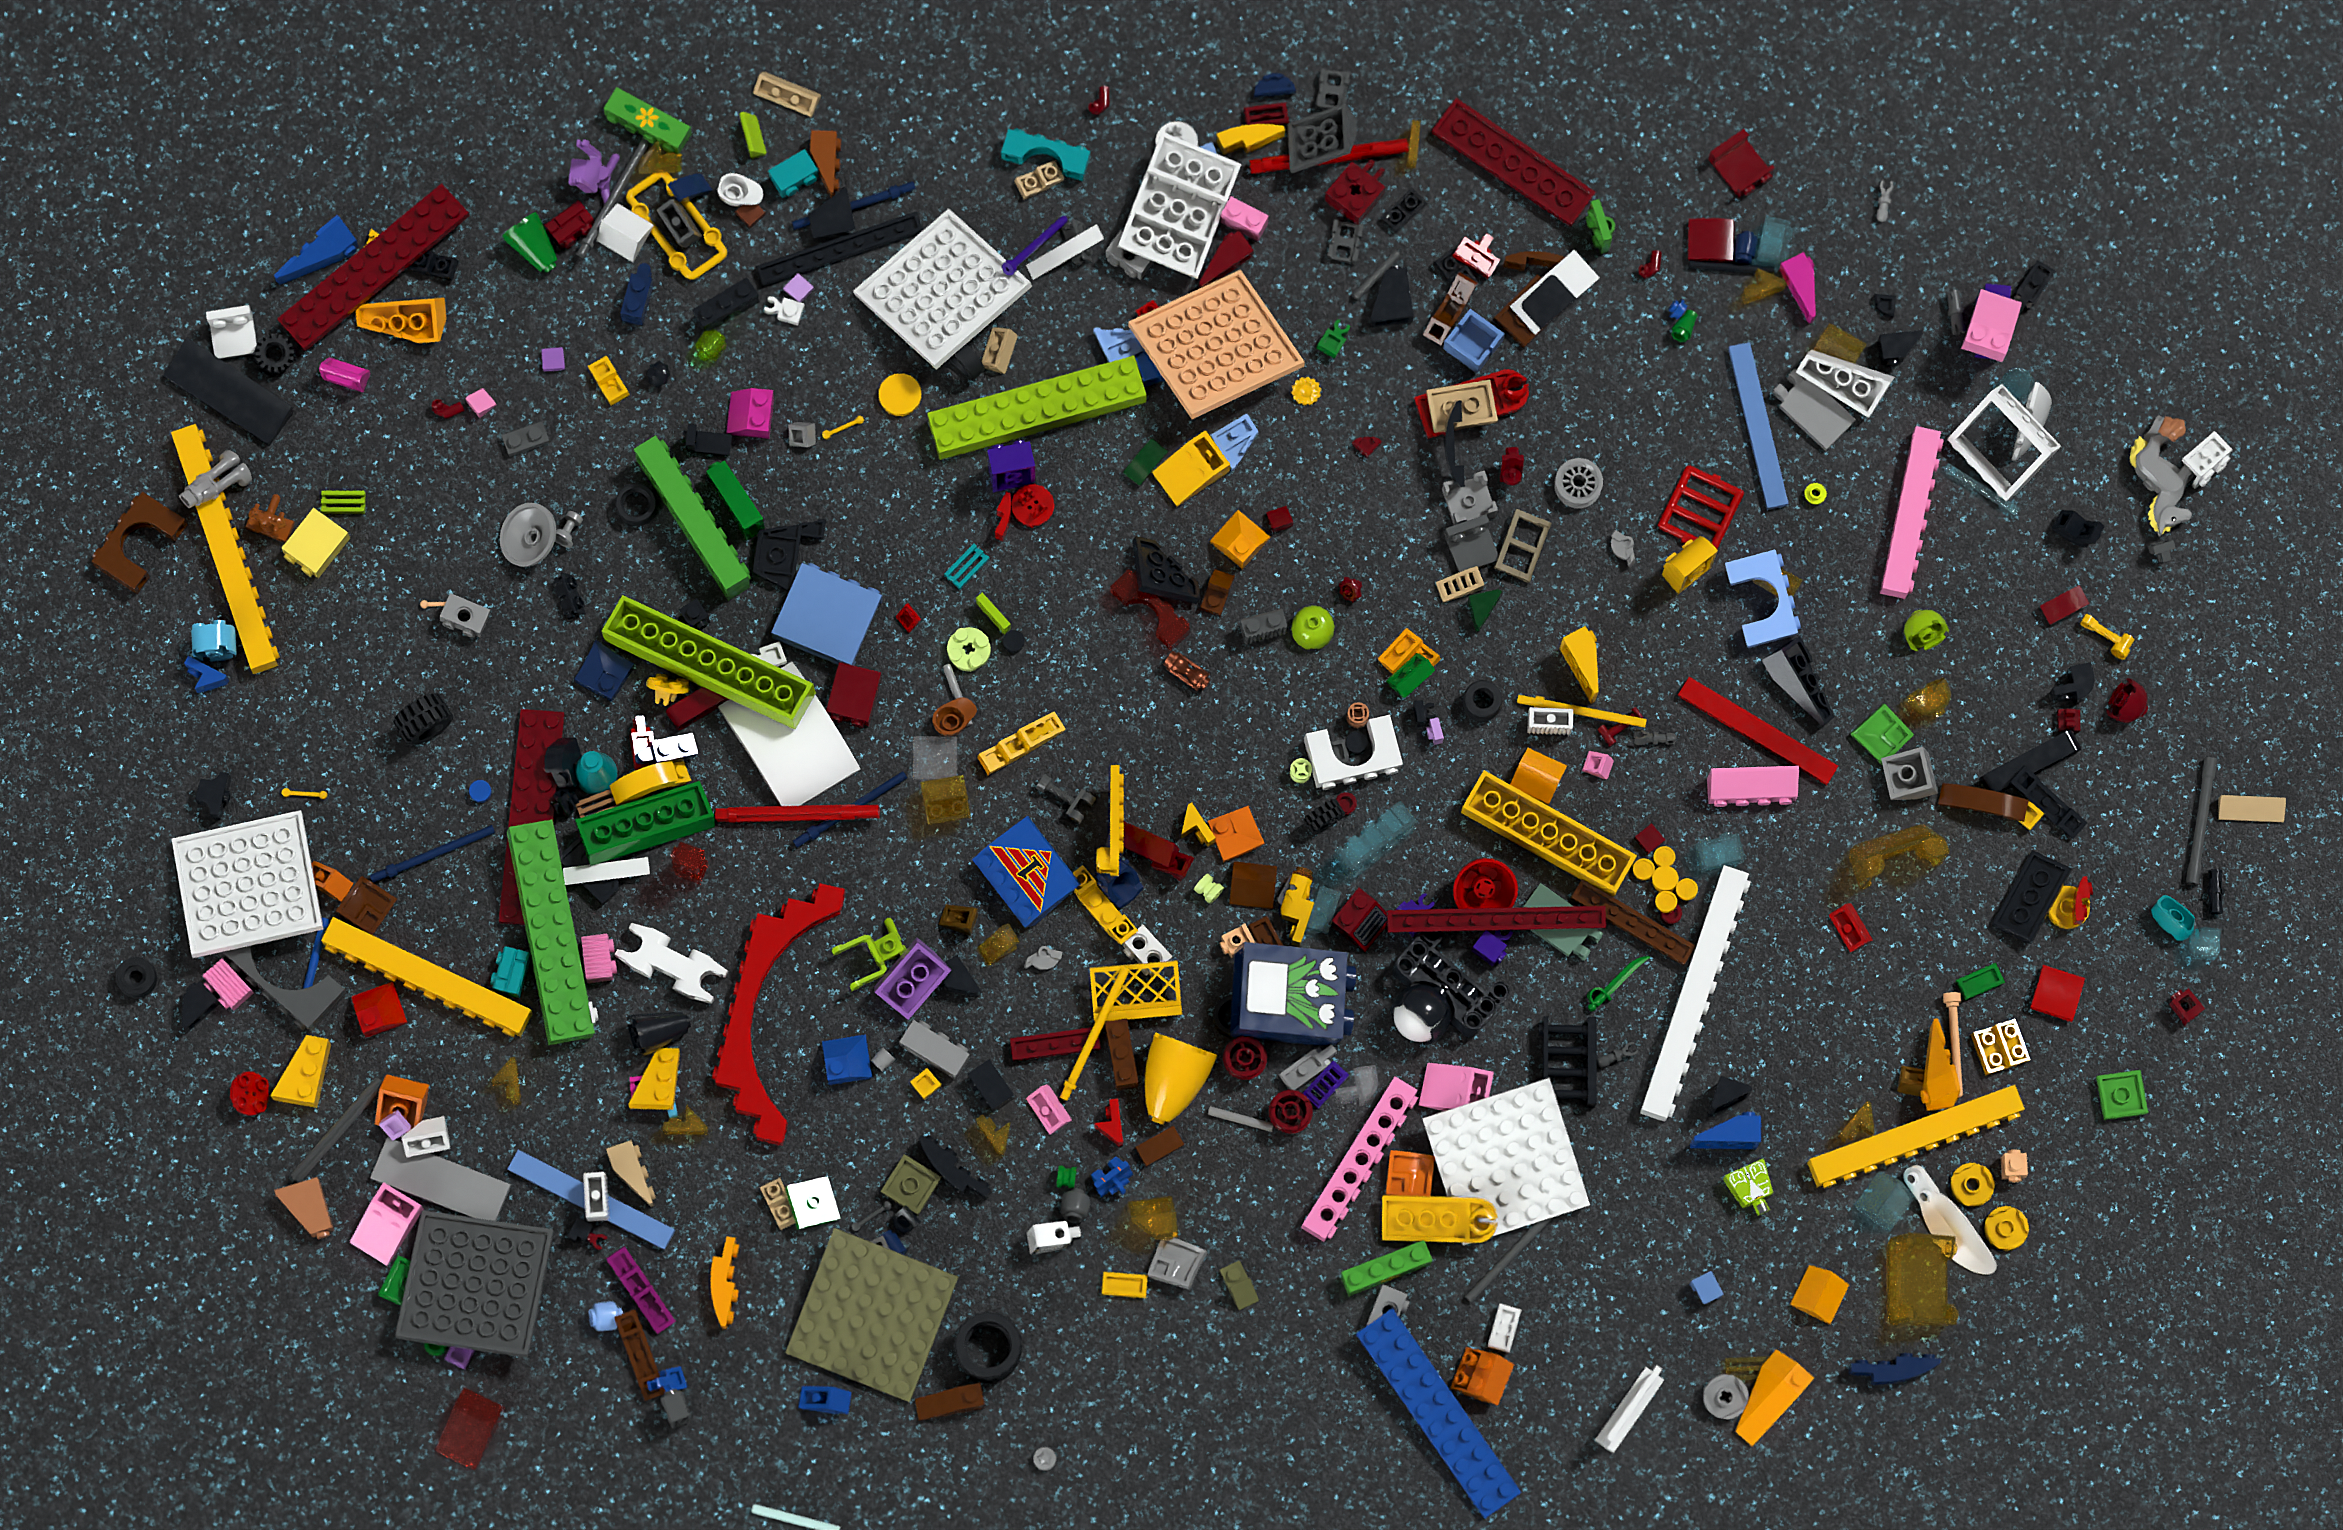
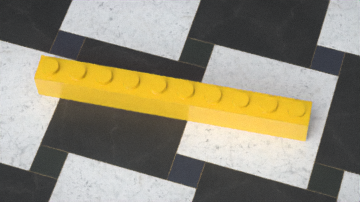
M334 917L321 940L323 945H325L324 949L333 954L340 952L345 955L344 958L355 964L359 961L365 964L364 968L374 973L377 970L385 973L384 977L393 982H396L398 979L404 982L403 986L412 991H415L416 988L423 991V995L429 999L435 1000L438 998L443 1000V1005L455 1010L458 1007L464 1010V1015L473 1019L477 1016L483 1019L482 1023L492 1028L496 1025L502 1028V1032L508 1036L514 1037L517 1035L521 1037L533 1014L531 1009Z
M2013 1085L1811 1158L1807 1163L1816 1186L1823 1185L1824 1188L1835 1185L1836 1180L1841 1178L1847 1181L1857 1177L1856 1173L1863 1170L1865 1173H1869L1878 1169L1877 1165L1885 1163L1888 1166L1898 1162L1897 1158L1905 1156L1907 1159L1918 1155V1150L1926 1148V1151H1930L1939 1147L1938 1143L1943 1141L1949 1144L1959 1140V1136L1965 1133L1967 1136H1971L1980 1132L1979 1128L1987 1126L1990 1129L2000 1125L1999 1121L2008 1119V1121L2018 1119L2021 1117L2020 1113L2025 1108L2016 1086Z

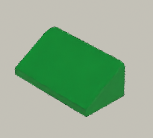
M1416 653L1389 677L1386 682L1401 697L1405 698L1427 679L1435 669L1427 658Z

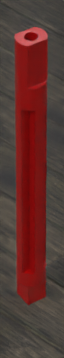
M1405 138L1353 145L1349 154L1318 165L1409 152L1408 141ZM1289 154L1249 160L1250 172L1254 174L1290 169Z
M879 805L764 806L715 809V819L717 822L880 818Z

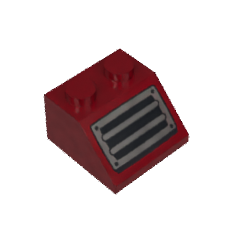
M1358 888L1333 918L1331 927L1365 953L1386 928L1387 912L1375 899L1361 888Z

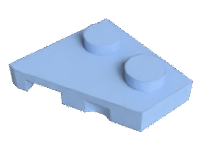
M1093 329L1108 362L1130 356L1136 357L1140 353L1146 352L1131 329Z

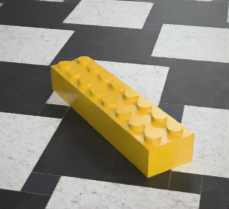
M1485 770L1462 807V814L1580 880H1585L1612 897L1616 895L1637 856Z

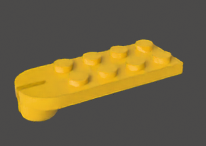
M1111 765L1110 847H1100L1096 851L1097 872L1110 873V876H1119V853H1123L1124 774H1119V765Z
M1382 1196V1240L1480 1243L1492 1237L1497 1229L1498 1222H1478V1218H1488L1489 1220H1496L1498 1218L1494 1205L1484 1198Z

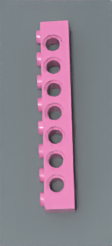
M1394 1077L1307 1216L1302 1229L1325 1242L1327 1237L1330 1239L1333 1237L1337 1230L1336 1222L1338 1219L1343 1220L1349 1211L1346 1206L1350 1200L1354 1202L1361 1191L1358 1189L1362 1181L1364 1183L1368 1181L1372 1174V1171L1369 1169L1373 1163L1378 1164L1384 1155L1381 1152L1385 1144L1387 1146L1391 1144L1395 1137V1134L1392 1132L1396 1126H1402L1407 1118L1404 1115L1407 1108L1412 1109L1417 1102L1418 1097L1415 1096L1417 1089ZM1398 1100L1401 1102L1402 1108L1395 1110L1390 1106V1102ZM1386 1118L1390 1121L1391 1125L1388 1128H1382L1378 1121ZM1369 1137H1376L1379 1140V1145L1372 1147L1367 1143V1139ZM1363 1155L1367 1158L1368 1162L1365 1165H1359L1355 1158ZM1346 1174H1353L1356 1177V1182L1348 1184L1345 1182L1344 1176ZM1340 1192L1344 1195L1345 1199L1342 1202H1335L1332 1195ZM1329 1211L1332 1213L1333 1219L1324 1221L1321 1218V1213Z

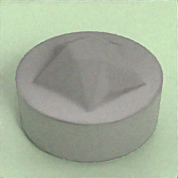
M1040 1448L1034 1454V1464L1040 1470H1050L1056 1463V1455L1050 1448Z

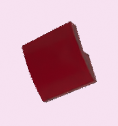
M1689 219L1688 260L1734 261V219Z

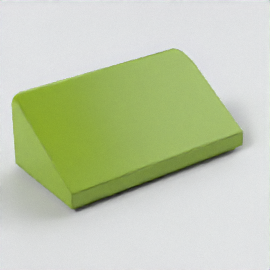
M740 112L741 124L750 157L756 158L766 155L757 117L753 114Z

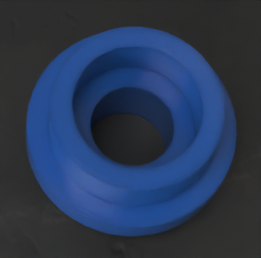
M1683 299L1673 301L1668 309L1670 311L1669 317L1679 319L1687 308Z

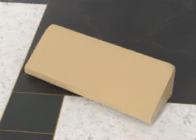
M766 72L759 74L753 92L755 95L810 117L813 116L821 98V95Z
M2221 795L2218 798V820L2283 823L2286 798Z

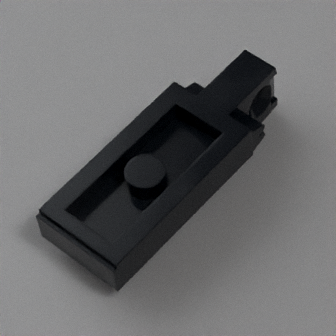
M2037 260L2013 299L2022 302L2019 315L2024 308L2030 310L2056 272L2039 260Z

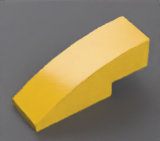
M1272 124L1243 125L1217 133L1216 142L1223 155L1243 147L1247 154L1285 136V128Z

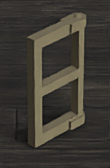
M1516 509L1494 568L1530 583L1551 523ZM1519 518L1543 528L1536 547L1512 538ZM1509 544L1533 553L1527 573L1502 564Z

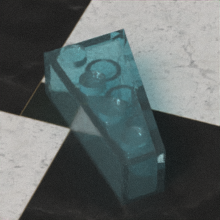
M1401 801L1380 815L1376 824L1374 822L1368 824L1361 831L1360 837L1354 835L1348 839L1344 849L1339 846L1334 850L1333 861L1349 879L1353 876L1359 877L1365 872L1366 869L1364 867L1370 862L1375 864L1382 858V852L1387 848L1389 851L1399 844L1398 840L1403 835L1408 837L1416 830L1417 819Z

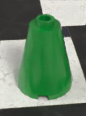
M536 212L522 219L519 224H515L502 235L504 241L538 271L548 273L557 266L555 262L558 259L542 221Z

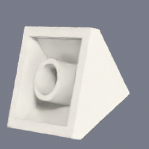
M617 203L601 221L596 241L634 262L654 225Z

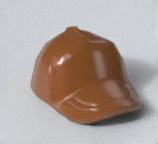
M965 697L957 698L942 705L934 712L933 725L943 736L958 735L976 715L977 708L971 700Z

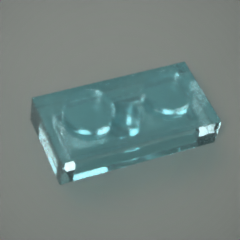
M1320 886L1307 928L1328 934L1341 892Z

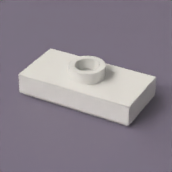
M1499 1304L1488 1344L1489 1348L1506 1353L1510 1352L1521 1309Z

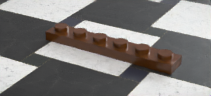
M1583 879L1571 897V900L1581 906H1606V920L1683 966L1695 948L1694 944Z

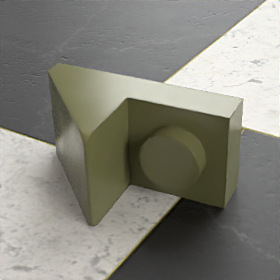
M1240 1260L1219 1270L1238 1310H1242L1259 1301L1252 1281L1248 1278Z

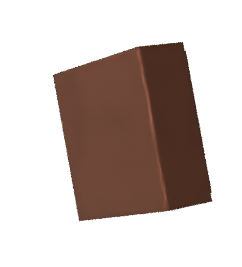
M743 204L735 211L736 215L749 228H752L766 215V212L758 204Z

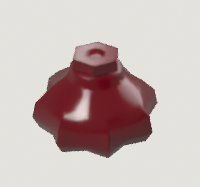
M1344 577L1343 581L1339 582V593L1345 600L1356 602L1362 596V583L1359 580Z

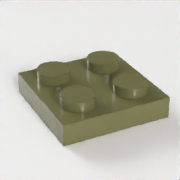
M904 1154L880 1192L903 1207L907 1205L914 1214L919 1216L942 1177Z

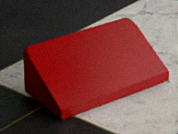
M1851 903L1845 904L1829 914L1850 953L1873 941Z

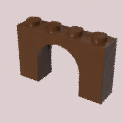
M144 492L134 497L130 504L131 508L127 513H123L120 516L118 526L114 531L111 530L107 534L106 542L102 548L99 547L92 556V563L97 569L137 595L150 576L147 571L124 556L123 546L128 535L136 529L148 527L159 531L176 542L188 526L184 518Z

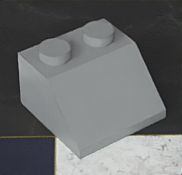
M1924 747L1881 758L1891 800L1920 799L1938 794L1929 753Z

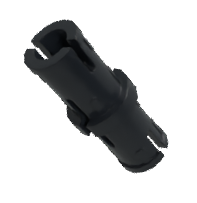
M2220 869L2208 870L2209 889H2207V895H2209V914L2211 915L2223 914V871Z

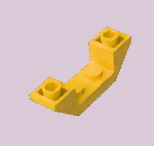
M1083 865L1073 872L1074 876L1081 883L1074 890V893L1108 935L1122 945L1138 932L1126 915L1122 916L1099 889L1097 881Z

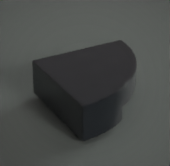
M1875 294L1874 302L1877 309L1883 315L1894 318L1896 296Z

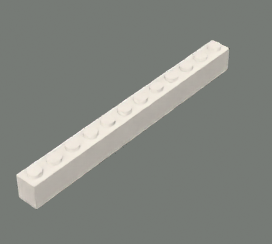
M1725 865L1722 868L1640 1111L1641 1114L1664 1122L1668 1116L1672 1117L1676 1105L1672 1104L1674 1096L1679 1097L1683 1084H1680L1679 1081L1681 1075L1686 1076L1689 1064L1686 1063L1688 1055L1692 1056L1696 1043L1693 1042L1695 1034L1699 1035L1703 1023L1699 1021L1702 1014H1707L1710 1003L1706 1002L1709 994L1713 995L1717 982L1713 980L1715 974H1720L1724 962L1720 961L1722 953L1727 954L1730 945L1727 938L1729 933H1734L1737 921H1734L1736 913L1740 914L1744 901L1740 900L1742 893L1747 894L1751 881L1747 880L1749 873Z

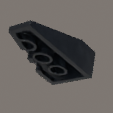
M1800 636L1762 659L1765 670L1771 675L1772 679L1821 726L1834 718L1826 694L1819 689L1818 681L1820 678L1818 673L1814 674L1810 665L1813 662L1811 654Z

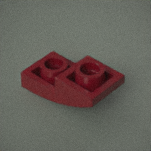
M2078 585L2040 605L2051 625L2090 603L2081 586Z

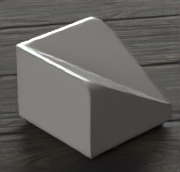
M795 422L788 425L789 446L810 447L816 444L815 423Z

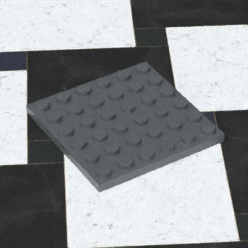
M422 1210L396 1329V1339L528 1358L554 1230Z

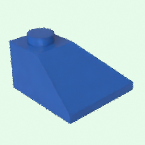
M866 1035L822 1041L829 1085L872 1078Z

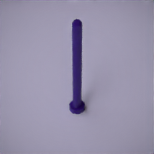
M1061 216L1012 260H1006L1002 264L1003 272L1006 275L1012 276L1017 271V266L1064 226L1068 218Z

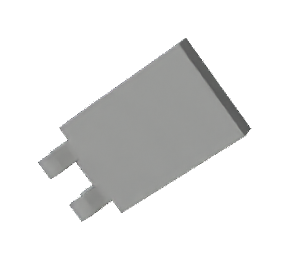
M1794 369L1787 379L1795 386L1788 392L1782 384H1779L1774 389L1773 394L1783 402L1779 408L1827 451L1856 419L1825 390L1807 379L1804 380L1801 375L1796 373L1797 370Z

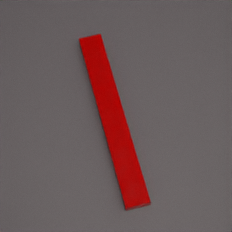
M1691 677L1687 679L1678 694V697L1793 766H1799L1800 770L1825 785H1828L1838 768V765Z

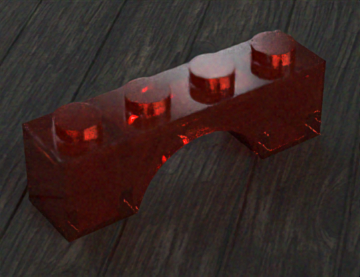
M1128 569L1110 586V592L1125 607L1132 604H1143L1150 607L1156 613L1159 620L1156 637L1170 651L1190 634V624L1182 616L1178 617L1173 612L1174 608L1167 601L1163 603L1158 598V595L1138 591L1136 571L1133 573Z

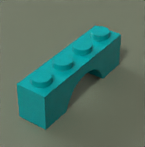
M1008 129L1001 151V159L1022 165L1033 155L1046 154L1059 162L1063 176L1084 181L1090 161V151L1086 147L1080 145L1070 146L1062 140H1048L1040 134L1029 135L1021 129Z

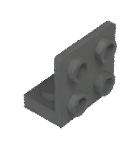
M1487 515L1462 522L1445 530L1444 536L1459 573L1476 566L1479 568L1497 561L1498 553L1488 529L1489 520Z

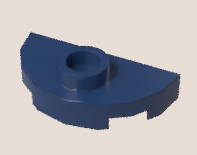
M1271 73L1265 75L1257 83L1254 97L1295 94L1296 88L1294 83L1284 77L1283 74Z

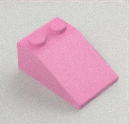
M1981 289L1961 348L2003 362L2022 302Z

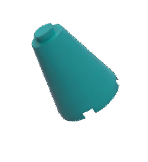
M589 751L585 753L574 767L579 783L578 787L590 795H596L609 790V785L617 780L618 773L615 762L611 757L601 752Z

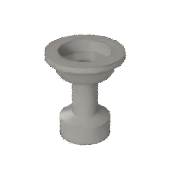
M568 511L565 516L567 520L563 529L556 530L555 542L561 546L571 548L573 543L570 533L574 526H580L583 518L573 511Z

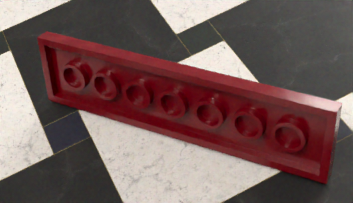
M1455 98L1432 129L1433 135L1570 227L1573 226L1596 194L1594 190L1457 98Z

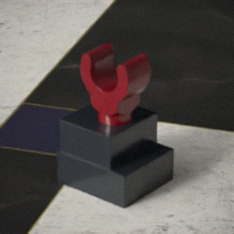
M577 1217L567 1236L574 1243L578 1239L585 1243L589 1241L597 1250H602V1247L598 1246L596 1241L600 1238L605 1241L607 1240V1237L603 1234L596 1235L591 1233L594 1226Z

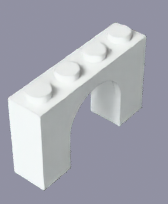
M1390 715L1368 720L1366 726L1372 744V756L1369 761L1359 766L1345 765L1336 758L1327 729L1307 733L1304 737V743L1309 762L1312 766L1316 788L1323 787V790L1334 788L1335 784L1342 782L1344 785H1349L1357 782L1356 779L1360 778L1371 780L1378 777L1377 774L1386 773V775L1398 773L1403 763Z

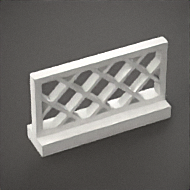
M1656 1366L1653 1371L1647 1367L1644 1369L1595 1439L1596 1442L1614 1453L1663 1383L1664 1379L1658 1376L1662 1370L1660 1367Z

